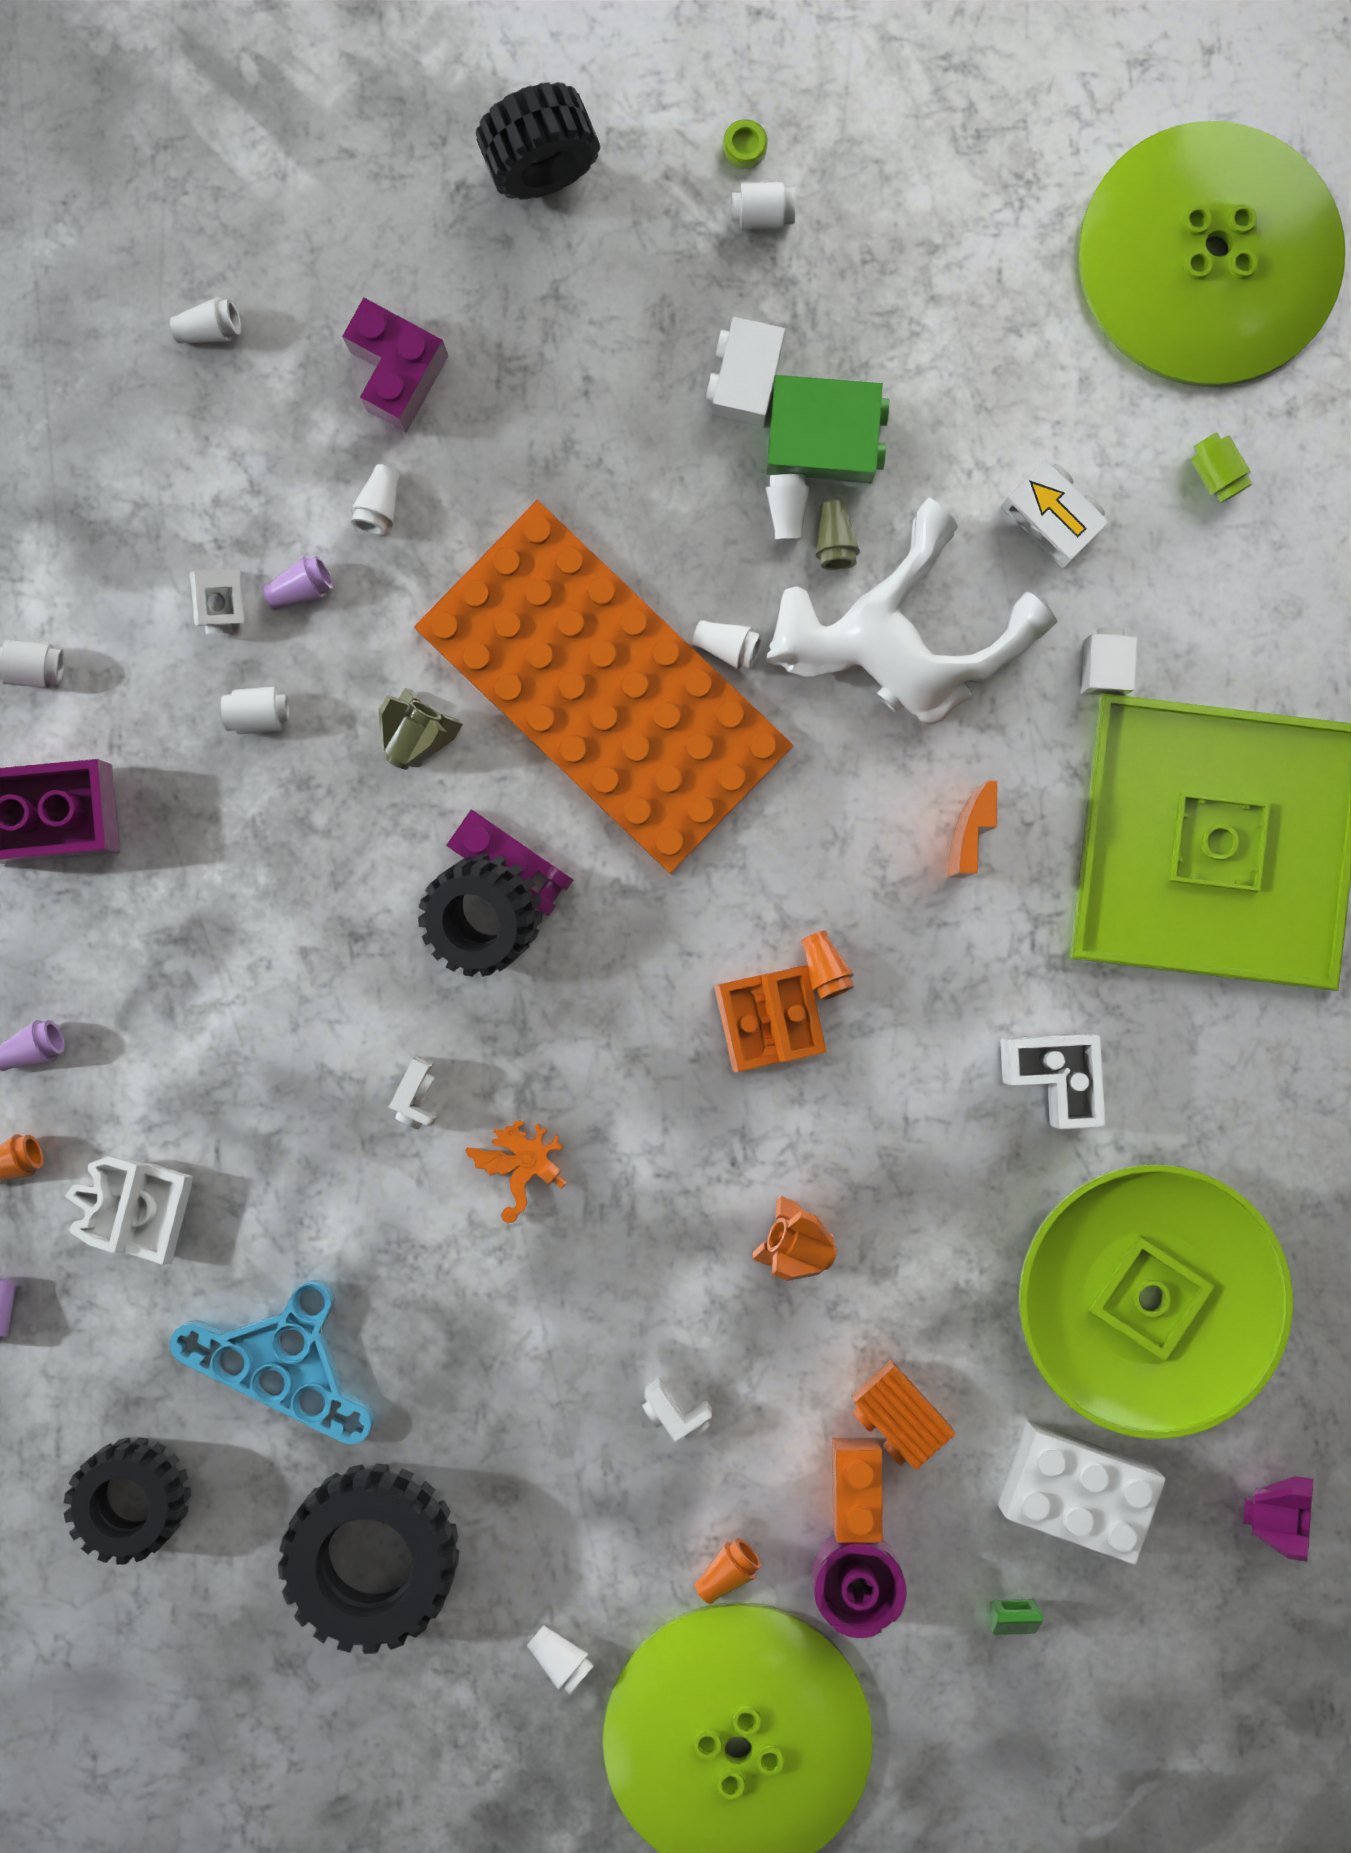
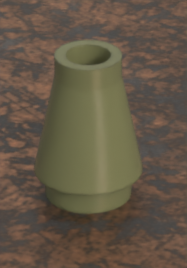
M831 500L820 505L821 518L816 558L821 560V567L826 570L837 571L851 568L857 563L856 556L860 553V549L848 515L847 503L842 500Z

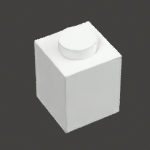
M1106 627L1098 628L1097 634H1091L1083 641L1081 694L1101 695L1106 693L1126 696L1135 690L1137 636H1124V629Z

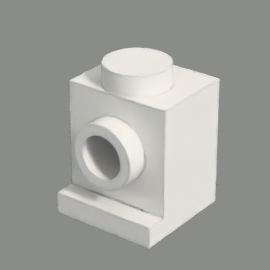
M240 568L193 570L189 572L195 626H205L206 634L233 633L232 624L244 623ZM211 594H217L223 599L221 610L213 611L209 608L207 600Z

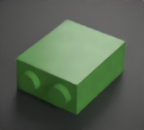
M775 375L766 475L803 474L805 478L872 483L876 470L884 469L886 443L878 442L879 427L887 426L890 399L882 398L883 383Z

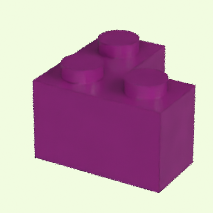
M363 297L342 335L350 353L376 366L360 399L369 413L407 433L449 355L442 339Z

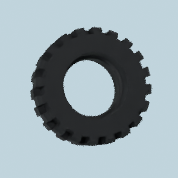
M377 1463L372 1470H365V1467L361 1464L349 1467L343 1475L336 1472L326 1478L320 1487L313 1489L289 1522V1528L282 1537L279 1549L283 1553V1557L278 1563L279 1579L286 1580L287 1583L282 1590V1594L287 1605L296 1603L298 1606V1610L293 1617L302 1627L310 1622L316 1628L313 1637L322 1643H325L327 1637L339 1641L337 1650L349 1653L354 1645H363L364 1654L378 1653L381 1644L387 1643L390 1650L403 1646L407 1636L411 1635L416 1638L424 1632L429 1621L432 1618L436 1619L443 1608L458 1566L459 1550L456 1549V1543L459 1536L456 1524H450L448 1520L451 1511L445 1500L437 1502L434 1499L433 1494L436 1489L427 1481L421 1486L412 1481L414 1473L403 1468L399 1474L389 1472L388 1464ZM360 1519L379 1521L393 1528L404 1539L411 1553L412 1567L407 1580L401 1587L382 1594L360 1592L347 1585L334 1570L329 1556V1544L336 1530L347 1522Z

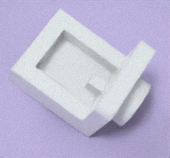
M660 1378L645 1388L644 1397L647 1402L642 1405L644 1411L656 1428L662 1424L664 1425L674 1442L684 1436L687 1440H691L710 1426L707 1420L713 1415L712 1407L707 1401L684 1415Z

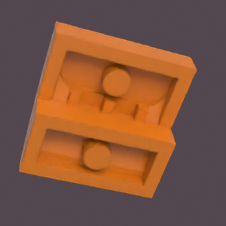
M987 781L977 787L967 800L954 830L948 859L947 877H968L978 873V833H985L997 827V781Z
M808 965L714 985L733 1072H741L827 1052L815 996L812 991Z

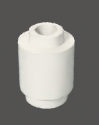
M783 182L740 183V192L731 194L732 221H740L741 230L783 229L784 224H794V186L784 187Z
M10 639L4 642L3 648L0 647V674L4 684L49 688L51 684H61L65 667V657L62 649H54L53 645L48 643Z
M277 686L236 689L232 691L231 695H222L221 714L226 731L236 730L237 734L281 731L283 721L290 720L287 694L280 695Z

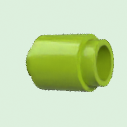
M1217 432L1194 446L1197 454L1190 461L1210 495L1216 494L1220 503L1234 497L1253 484L1248 476L1251 470L1230 435L1221 439Z

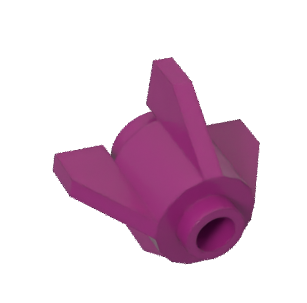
M1294 1476L1262 1488H1256L1254 1497H1245L1243 1524L1252 1525V1535L1261 1539L1287 1559L1307 1562L1313 1479Z

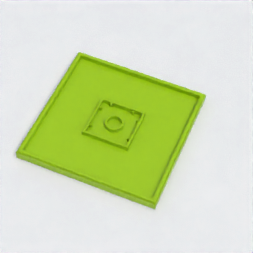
M1106 693L1101 694L1069 959L1339 991L1351 885V723Z

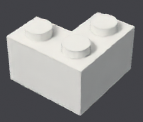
M1074 1034L1000 1038L1003 1083L1010 1086L1048 1084L1051 1126L1058 1129L1106 1127L1100 1035Z

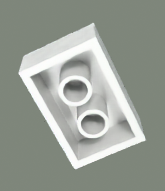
M1027 1420L997 1505L1008 1520L1136 1565L1166 1478L1151 1464Z

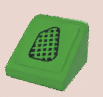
M1033 1599L993 1600V1602H990L991 1631L994 1635L1034 1634L1039 1630L1043 1622V1613Z

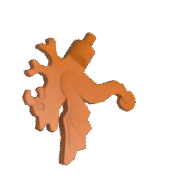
M520 1120L515 1121L513 1126L505 1127L504 1130L495 1129L493 1131L498 1136V1139H493L492 1144L508 1148L515 1155H506L501 1150L483 1151L468 1147L465 1150L468 1157L474 1159L475 1168L485 1169L490 1176L497 1173L505 1176L514 1171L509 1181L516 1206L514 1208L507 1207L501 1213V1218L506 1223L515 1222L518 1214L524 1211L528 1203L525 1185L535 1174L548 1185L554 1182L560 1189L567 1184L559 1176L561 1170L548 1160L547 1157L549 1151H561L563 1144H558L559 1136L556 1135L550 1144L544 1146L542 1138L547 1129L541 1130L540 1124L535 1125L537 1136L534 1140L525 1138L526 1132H519V1127L525 1126V1123Z

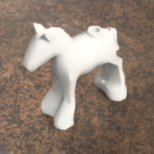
M928 497L916 512V517L913 520L911 550L908 556L893 574L871 591L861 596L838 622L827 627L821 625L806 590L799 586L784 590L774 637L769 644L771 651L767 653L766 663L774 666H783L787 672L803 677H815L821 674L825 675L828 672L832 674L836 671L849 669L853 665H861L882 686L877 695L890 709L897 712L903 706L911 714L916 715L919 721L935 724L943 721L955 706L973 699L972 691L966 683H984L1003 665L1024 654L1035 640L1041 638L1057 623V618L1039 598L1030 592H1025L1009 613L1005 633L993 645L975 654L966 656L932 655L923 643L915 626L899 612L900 606L907 594L932 568L941 550L954 537V532L958 528L954 518L938 502Z

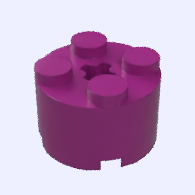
M835 1535L825 1540L814 1558L811 1569L812 1588L820 1613L832 1628L848 1637L869 1638L881 1633L882 1629L895 1622L901 1615L907 1595L905 1578L891 1546L885 1541L837 1543ZM857 1578L865 1579V1582L860 1583L859 1589L851 1588L850 1583H855Z

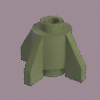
M404 688L399 699L386 695L379 708L380 745L383 751L386 752L385 759L392 765L404 770H408L410 766L420 767L425 759L453 741L463 725L459 719L444 714L440 715L430 706L420 702L416 694L407 688Z

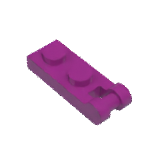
M472 809L446 844L448 848L463 858L471 856L473 859L479 854H489L490 861L497 856L507 858V867L510 868L517 864L523 868L519 875L524 880L529 877L533 880L537 872L547 877V881L538 893L533 889L530 890L533 895L540 894L542 904L537 909L548 917L556 907L553 902L561 890L567 891L574 881L571 877Z

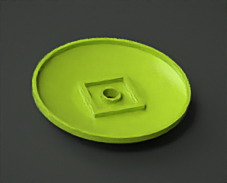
M1224 121L1191 122L1165 129L1144 139L1128 150L1106 173L1093 194L1082 222L1078 252L1079 273L1084 295L1096 322L1107 338L1131 361L1153 374L1177 383L1206 387L1229 386L1254 380L1280 368L1301 352L1321 330L1330 316L1342 285L1345 269L1344 231L1339 211L1327 185L1314 167L1291 146L1271 134L1243 124ZM1210 237L1222 238L1228 247L1227 255L1222 257L1212 255L1207 250L1206 239Z
M1142 1164L1123 1167L1099 1175L1077 1187L1052 1209L1037 1230L1025 1256L1019 1285V1314L1025 1343L1033 1362L1051 1389L1069 1407L1096 1425L1116 1433L1146 1439H1169L1192 1435L1219 1425L1246 1407L1261 1392L1279 1365L1287 1346L1293 1316V1289L1287 1260L1276 1235L1260 1212L1246 1198L1221 1181L1195 1170L1164 1164ZM1147 1286H1158L1162 1293L1160 1304L1151 1310L1143 1309L1139 1302L1141 1291Z
M745 1602L718 1603L691 1610L668 1621L648 1636L629 1657L616 1679L607 1704L603 1732L604 1762L614 1797L632 1827L660 1853H816L837 1835L856 1809L869 1776L873 1748L872 1722L864 1691L854 1669L837 1646L819 1629L787 1611L772 1606ZM734 1737H743L750 1742L751 1749L747 1755L737 1758L728 1754L725 1749L726 1744Z

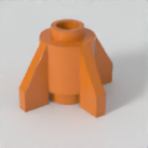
M783 1196L779 1197L776 1201L775 1216L778 1220L772 1226L767 1242H763L753 1251L752 1259L767 1266H772V1275L785 1281L819 1275L824 1270L829 1269L835 1261L837 1247L834 1245L835 1239L833 1234L828 1232L817 1216L804 1211L797 1202Z

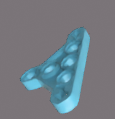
M309 1280L301 1284L292 1294L282 1313L226 1332H222L204 1322L197 1320L189 1321L177 1328L171 1336L170 1351L180 1363L342 1443L349 1445L358 1444L368 1436L373 1428L374 1413L370 1406L343 1392L322 1329L334 1304L333 1292L323 1281ZM314 1289L322 1294L325 1304L321 1312L311 1314L302 1308L300 1298L304 1291ZM286 1330H296L301 1333L305 1343L303 1350L297 1354L287 1353L282 1348L280 1341L283 1332ZM193 1332L199 1334L197 1342L208 1349L214 1345L215 1341L220 1343V1347L216 1349L211 1357L210 1364L204 1361L210 1353L201 1348H197L192 1353L186 1351L187 1342L182 1339V1336L188 1337ZM234 1350L242 1355L244 1359L242 1372L239 1374H229L223 1370L221 1357L225 1351ZM268 1370L279 1372L284 1378L285 1385L283 1391L278 1394L267 1393L261 1386L262 1374ZM315 1390L322 1394L325 1401L323 1411L318 1414L307 1413L301 1406V1396L304 1392ZM334 1401H337L341 1405L336 1412L346 1417H349L353 1411L359 1413V1423L364 1425V1429L357 1427L353 1432H348L345 1429L347 1422L344 1419L335 1415L331 1420V1424L324 1419L333 1409Z

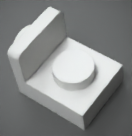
M416 1056L412 1058L389 1108L398 1112L395 1119L419 1130L422 1124L430 1127L437 1115L414 1104L416 1098L424 1101L435 1079L434 1076L428 1074L433 1064Z

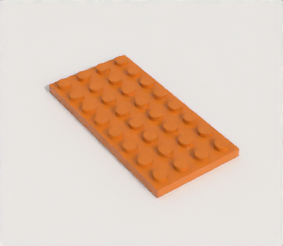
M538 500L519 517L414 626L421 636L669 874L693 852L794 746Z

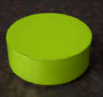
M742 119L732 123L727 128L723 139V152L730 164L740 169H750L762 162L767 152V134L764 128L753 120Z

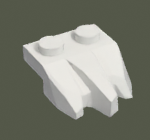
M105 1157L88 1163V1172L94 1179L93 1187L72 1185L65 1195L68 1200L82 1208L85 1213L83 1220L73 1222L69 1232L86 1244L111 1253L124 1252L158 1264H172L194 1176L151 1163L114 1157Z

